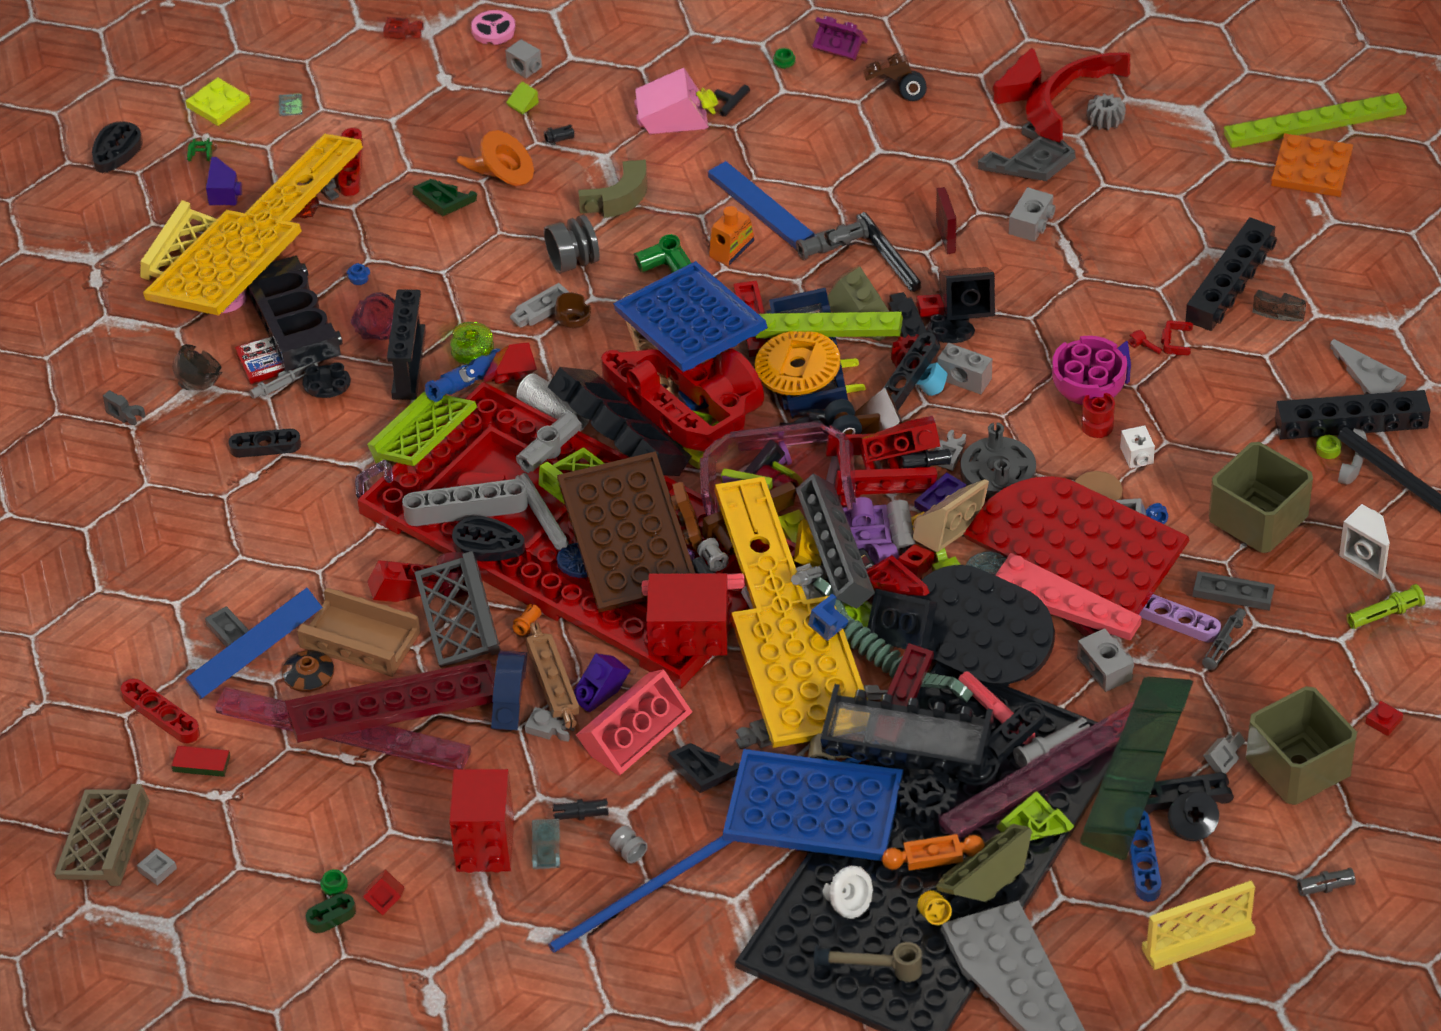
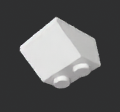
M1361 504L1343 523L1339 553L1340 557L1381 581L1385 578L1390 544L1383 516Z

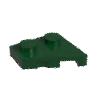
M433 179L413 187V195L441 216H445L477 201V193L475 191L465 194L458 192V186L443 184Z

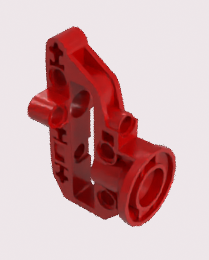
M732 348L685 372L681 371L663 353L656 349L631 352L608 350L601 356L603 379L672 439L688 449L711 452L744 431L746 414L754 412L764 402L763 386L757 372L740 352ZM657 373H660L666 379H671L679 386V390L696 404L701 405L704 399L709 405V414L719 423L710 426L660 384V375Z

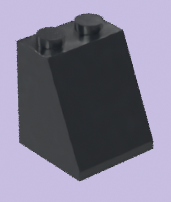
M988 267L939 271V292L945 306L944 311L947 321L995 316V274Z

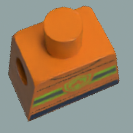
M734 206L724 208L723 216L711 228L709 257L726 266H730L755 241L751 218L738 211Z

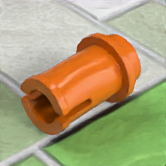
M529 604L521 616L514 619L512 628L516 634L524 636L531 632L530 624L535 623L541 616L539 607L536 605L532 607V604Z

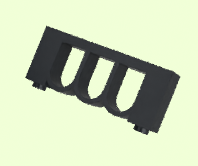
M297 255L271 262L246 289L285 372L340 356L339 345H343L341 334L339 331L334 330L331 323H328L327 314L319 309L317 295L309 288L308 271L305 263L301 264Z
M559 367L549 383L548 388L561 400L568 402L569 406L579 415L591 420L592 426L599 433L613 440L615 446L626 456L634 457L656 451L663 475L680 476L692 456L595 371Z

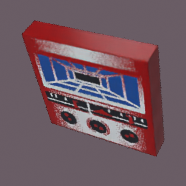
M269 337L235 347L237 357L250 384L277 377L278 373L284 371L283 365Z

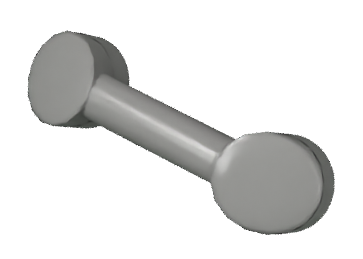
M1354 428L1353 431L1367 441L1365 432ZM1355 452L1351 465L1342 463L1338 483L1348 485L1357 478L1364 460L1363 456Z

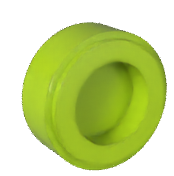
M1324 435L1318 438L1316 452L1320 457L1334 459L1341 453L1342 443L1337 437Z

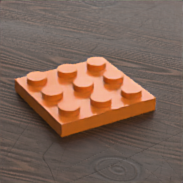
M1284 133L1271 186L1341 197L1353 152V144Z

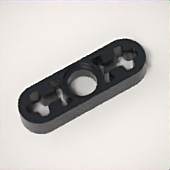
M279 429L237 433L229 438L228 444L231 455L242 458L293 453L300 449L301 439L299 432L295 429ZM264 440L271 441V443H270L269 445H266V446H261V445H259V443H260L261 441H264Z

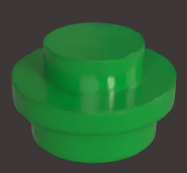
M788 48L778 49L773 56V63L783 69L793 66L796 61L793 51Z
M329 870L321 879V889L330 896L341 894L348 887L347 877L339 870Z

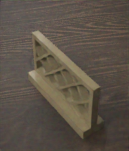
M131 784L130 790L85 789L54 874L56 879L107 880L110 886L121 885L150 802L142 784ZM91 799L103 800L91 809L88 807ZM119 799H126L125 803L116 809L111 805ZM109 807L111 812L98 819L96 814ZM92 817L95 822L82 830V823ZM117 817L119 820L118 824L107 830L104 825ZM101 828L104 833L91 841L88 836ZM82 839L88 842L80 849L74 851V845ZM110 839V846L99 851L97 846ZM93 849L96 855L83 862L80 857ZM75 860L80 863L73 870H66V867ZM101 860L104 862L101 871L89 869Z

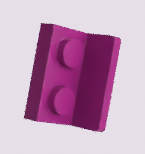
M824 16L823 19L816 17L815 22L819 25L812 47L819 51L855 61L861 43L867 44L868 41L863 35V31L857 29V25L850 22H845L843 25L836 23L837 20L832 17Z

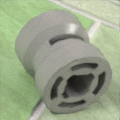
M627 825L617 829L609 841L610 846L617 852H621L622 857L631 864L640 860L648 848L647 843L641 837H636L635 831Z

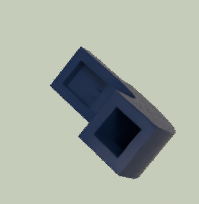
M504 650L499 652L493 689L492 729L518 730L522 685L523 680L526 678L527 652Z

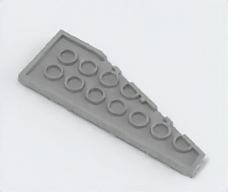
M1019 901L945 922L941 925V931L962 974L969 981L972 980L980 988V992L986 998L989 997L999 1007V1011L1019 1031H1085Z

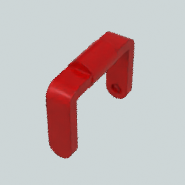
M1167 321L1166 328L1162 330L1161 337L1164 353L1190 355L1191 349L1189 347L1169 344L1171 343V329L1191 331L1193 330V324L1191 322Z

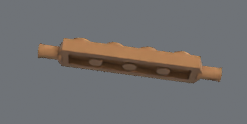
M535 622V625L531 623L530 631L532 635L526 638V647L552 717H563L566 728L570 729V725L571 728H574L577 722L573 715L579 714V705L552 634H543L539 623Z

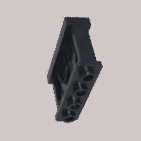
M398 289L396 291L387 352V361L392 362L394 373L391 391L392 400H415L417 398L426 335L425 324H420L419 317L420 290Z

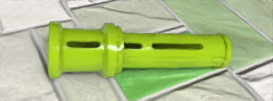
M1417 584L1411 585L1410 589L1403 592H1393L1389 599L1347 614L1348 624L1355 630L1360 626L1393 613L1401 615L1409 608L1415 606L1422 607L1425 605L1424 593Z

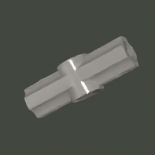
M568 412L551 426L540 428L537 432V438L516 456V462L522 470L529 473L538 468L545 460L556 458L561 453V446L582 429L581 422L577 419L576 415Z

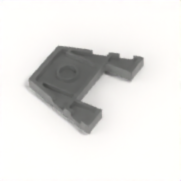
M1029 121L1022 126V135L1034 141L1010 159L990 151L978 160V169L1047 181L1075 159V150L1063 140L1056 142L1039 136L1035 132V127Z

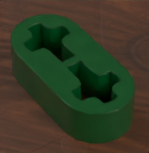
M341 893L309 908L305 915L308 929L314 933H323L352 919L356 914L354 898L349 894ZM343 905L345 908H346V907H348V908L343 910V908H341V907H339V906ZM319 917V919H323V920H322V921H318L317 919H314V918Z

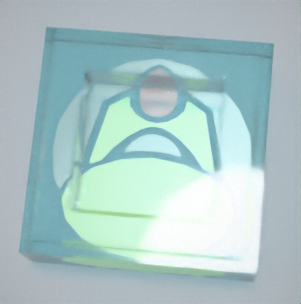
M302 93L279 95L280 116L303 114Z

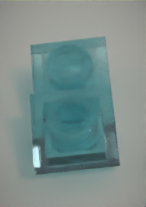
M559 819L532 820L533 869L560 868Z

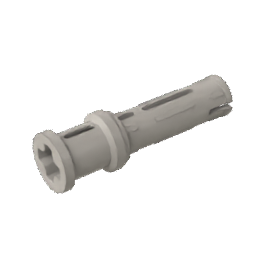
M1082 717L1044 738L1035 737L1030 744L1014 748V758L1022 769H1028L1031 763L1039 759H1047L1052 751L1090 733V725L1083 726L1082 724L1086 723L1087 720Z

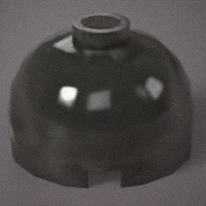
M184 344L176 353L172 366L179 386L185 390L191 389L195 391H203L212 387L222 374V372H219L222 368L221 365L206 351L203 350L200 354L194 351L196 346Z

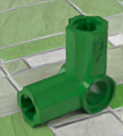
M673 234L664 235L659 240V244L634 253V259L640 272H645L665 264L673 273L691 264V261L680 245V239Z

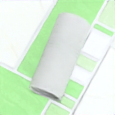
M534 373L523 378L517 389L518 400L557 420L565 413L571 412L581 422L582 429L579 431L585 428L589 420L579 415L569 406L568 402L561 400L548 388L549 382Z

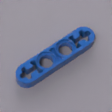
M1134 808L1127 811L1124 822L1131 869L1137 896L1143 901L1151 902L1160 896L1161 878L1149 815L1142 809ZM1133 820H1138V822L1140 823V830H1136V825ZM1136 840H1144L1148 843V845L1146 847L1139 848L1136 847L1133 844V842H1135ZM1144 861L1150 863L1152 867L1145 870L1139 868L1137 864ZM1146 879H1149L1150 888L1152 890H1147V887L1145 886Z

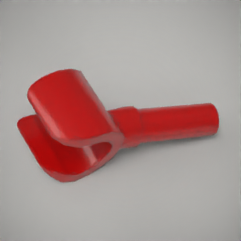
M1136 330L1129 335L1131 339L1128 340V343L1131 347L1136 348L1142 344L1158 354L1162 352L1161 348L1147 340L1142 330Z

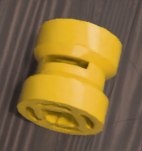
M927 891L918 899L917 907L919 912L931 924L941 925L950 918L952 912L951 905L940 893Z

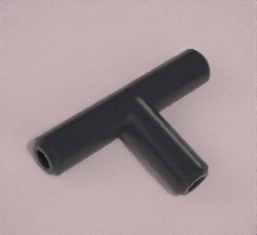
M743 85L734 95L719 89L715 90L716 98L726 102L719 110L721 116H727L749 93L750 88L748 85Z

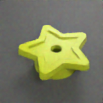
M702 88L701 92L697 91L696 95L701 100L702 108L708 109L712 114H716L714 107L718 105V100L715 94L710 89L705 90Z

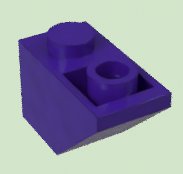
M595 653L573 691L578 704L587 712L593 711L620 690L631 670L612 655Z

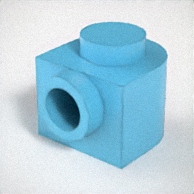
M937 362L929 364L917 385L928 396L937 395L944 389L948 373Z

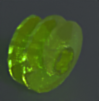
M465 322L456 326L452 332L453 337L450 342L451 354L460 363L469 364L479 356L489 355L494 349L493 334L484 324Z

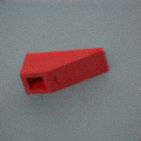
M933 415L910 420L861 438L867 463L940 447Z
M378 560L367 581L373 600L400 602L421 596L415 572L433 566ZM430 575L423 577L422 580L424 586L433 590L439 578Z

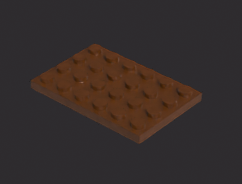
M656 451L557 475L558 484L599 613L647 601L648 596H644L642 593V581L649 580V574H695Z

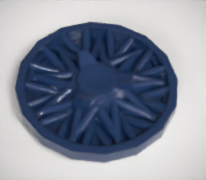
M577 543L569 544L566 548L563 547L557 555L559 569L571 577L586 578V570Z

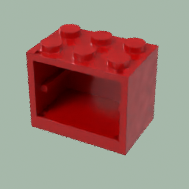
M727 573L649 574L646 620L649 656L728 655L729 598Z
M454 769L449 823L456 872H511L514 813L508 769Z

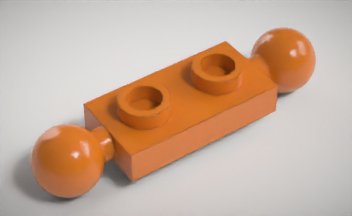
M958 834L904 842L903 852L897 848L885 850L882 856V863L886 868L895 870L901 867L904 862H907L909 871L963 862V853L974 857L985 848V843L977 835H970L964 842H959Z

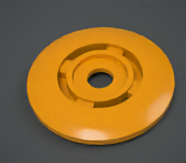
M789 331L773 337L761 347L756 355L755 371L766 388L784 395H803L817 391L830 383L839 371L841 358L836 344L827 336L818 332ZM795 359L805 361V364L801 367L790 365Z

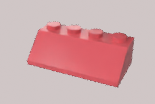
M664 669L649 672L578 732L576 736L592 758L615 774L621 775L688 717L692 710Z

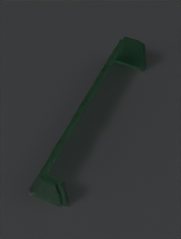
M1149 676L1143 678L1080 839L1082 845L1121 860L1127 858L1135 832L1194 681Z

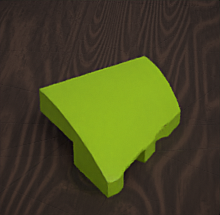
M1037 791L996 826L1001 833L1006 831V828L1012 824L1030 827L1032 830L1030 840L1069 832L1075 827L1058 808L1054 810Z

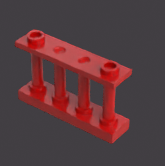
M871 434L828 435L825 454L826 456L837 455L841 470L837 471L834 485L838 496L925 492L936 482V467L900 468L897 456L887 458L890 469H875L874 462H866L861 439ZM862 455L865 470H851L847 456Z

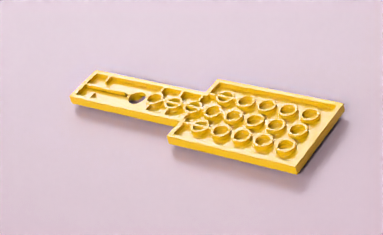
M324 134L245 213L226 210L143 292L145 300L219 316L302 232L299 223L290 221L363 148L361 140ZM310 179H313L309 184H306V185H297L298 182H299V183H306V182H308Z
M765 477L715 484L714 491L754 608L731 612L730 619L772 746L776 748L809 742L814 736L822 733L834 684L840 685L841 696L854 698L856 690H864L846 635L842 629L826 641L808 625L811 610L828 596L806 599L802 586L794 585L791 582V577L796 574L797 570ZM760 539L764 544H769L770 548L764 553H758L751 549L750 544L753 540ZM840 709L833 737L865 732L870 714Z

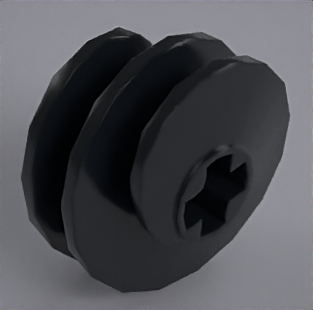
M1203 792L1182 794L1172 802L1169 808L1168 823L1172 831L1179 838L1187 841H1200L1207 838L1216 829L1219 823L1218 806L1211 796ZM1192 810L1194 815L1199 816V819L1193 822L1192 817H1188Z

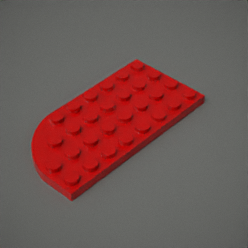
M1053 476L1025 479L1002 489L984 504L964 532L967 540L1006 559L1010 553L1021 556L1025 560L1138 615L1190 541L1188 535L1077 482Z

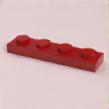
M757 280L733 284L736 296L756 313L765 314ZM754 336L746 339L749 357L756 356L761 347L771 338H756Z

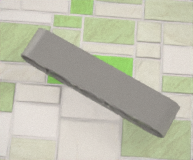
M518 479L412 492L405 495L402 501L405 521L411 526L460 521L471 516L491 517L514 514L524 511L528 506L526 485L522 480Z

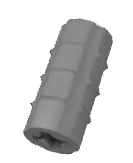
M896 500L887 504V517L891 530V540L897 547L898 555H902L915 544V540L913 539L914 532L909 504L905 500Z

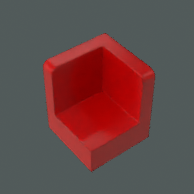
M385 869L366 888L363 898L381 915H384L401 898L405 887Z

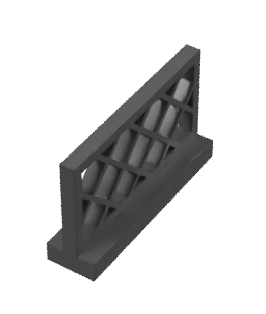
M473 551L464 553L463 558L415 572L440 668L491 653L492 656L499 654L501 648ZM461 566L463 574L458 582L447 577L451 569ZM434 575L439 578L433 590L424 586L423 577ZM444 581L455 586L449 597L437 592ZM459 589L469 594L464 605L453 600ZM434 596L446 601L439 613L430 609L429 606ZM450 604L461 609L455 620L444 616ZM465 612L475 616V621L470 629L459 623ZM441 619L452 624L445 636L436 632L435 629ZM456 627L467 632L461 644L449 639ZM473 635L481 639L483 647L471 650L465 646ZM446 643L458 648L453 656L443 659L442 650Z

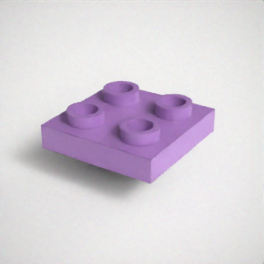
M858 497L851 502L850 507L843 508L858 549L864 548L865 551H868V547L872 544L884 545L892 543L889 519L887 517V505L873 506L872 501L867 497Z

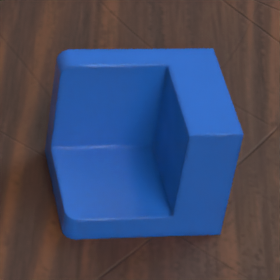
M834 594L828 596L811 610L808 624L826 641L848 625V619L834 608L837 598Z

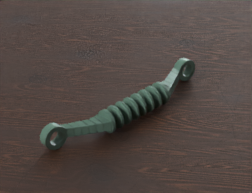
M817 577L812 583L814 589L822 596L834 594L832 586L821 577ZM836 598V610L848 619V625L843 628L848 644H851L852 649L858 650L860 655H866L868 661H874L876 667L882 666V671L889 673V676L893 679L902 660L901 652L898 650L893 651L892 645H886L884 639H878L876 633H870L868 627H863L860 621H855L847 614L842 601ZM926 673L921 687L949 689L966 703L973 695L972 691L954 677Z

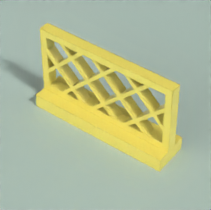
M182 200L141 260L140 278L148 281L152 276L158 278L163 273V271L158 269L162 266L171 265L179 257L171 258L170 251L180 249L181 253L185 251L184 248H188L197 239L195 233L207 230L217 219L190 209V203ZM193 218L201 221L202 225L191 227L190 221ZM191 235L192 240L181 242L180 236Z
M1252 881L1149 916L1147 941L1142 942V951L1152 968L1156 970L1255 935V926L1251 921L1255 886ZM1214 904H1217L1212 910L1209 909V908H1211ZM1231 906L1224 913H1221L1225 908ZM1203 914L1205 915L1199 922H1196ZM1166 922L1162 927H1158V924ZM1177 924H1180L1175 930L1170 931Z

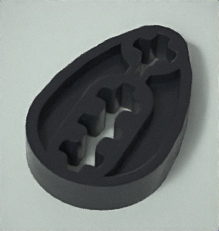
M115 122L105 126L99 132L92 148L94 168L97 172L107 173L119 168L138 153L143 144L141 131L138 126L130 122Z
M485 516L465 518L454 527L452 532L455 551L462 553L473 551L477 561L507 560L518 557L525 551L523 535L508 524Z

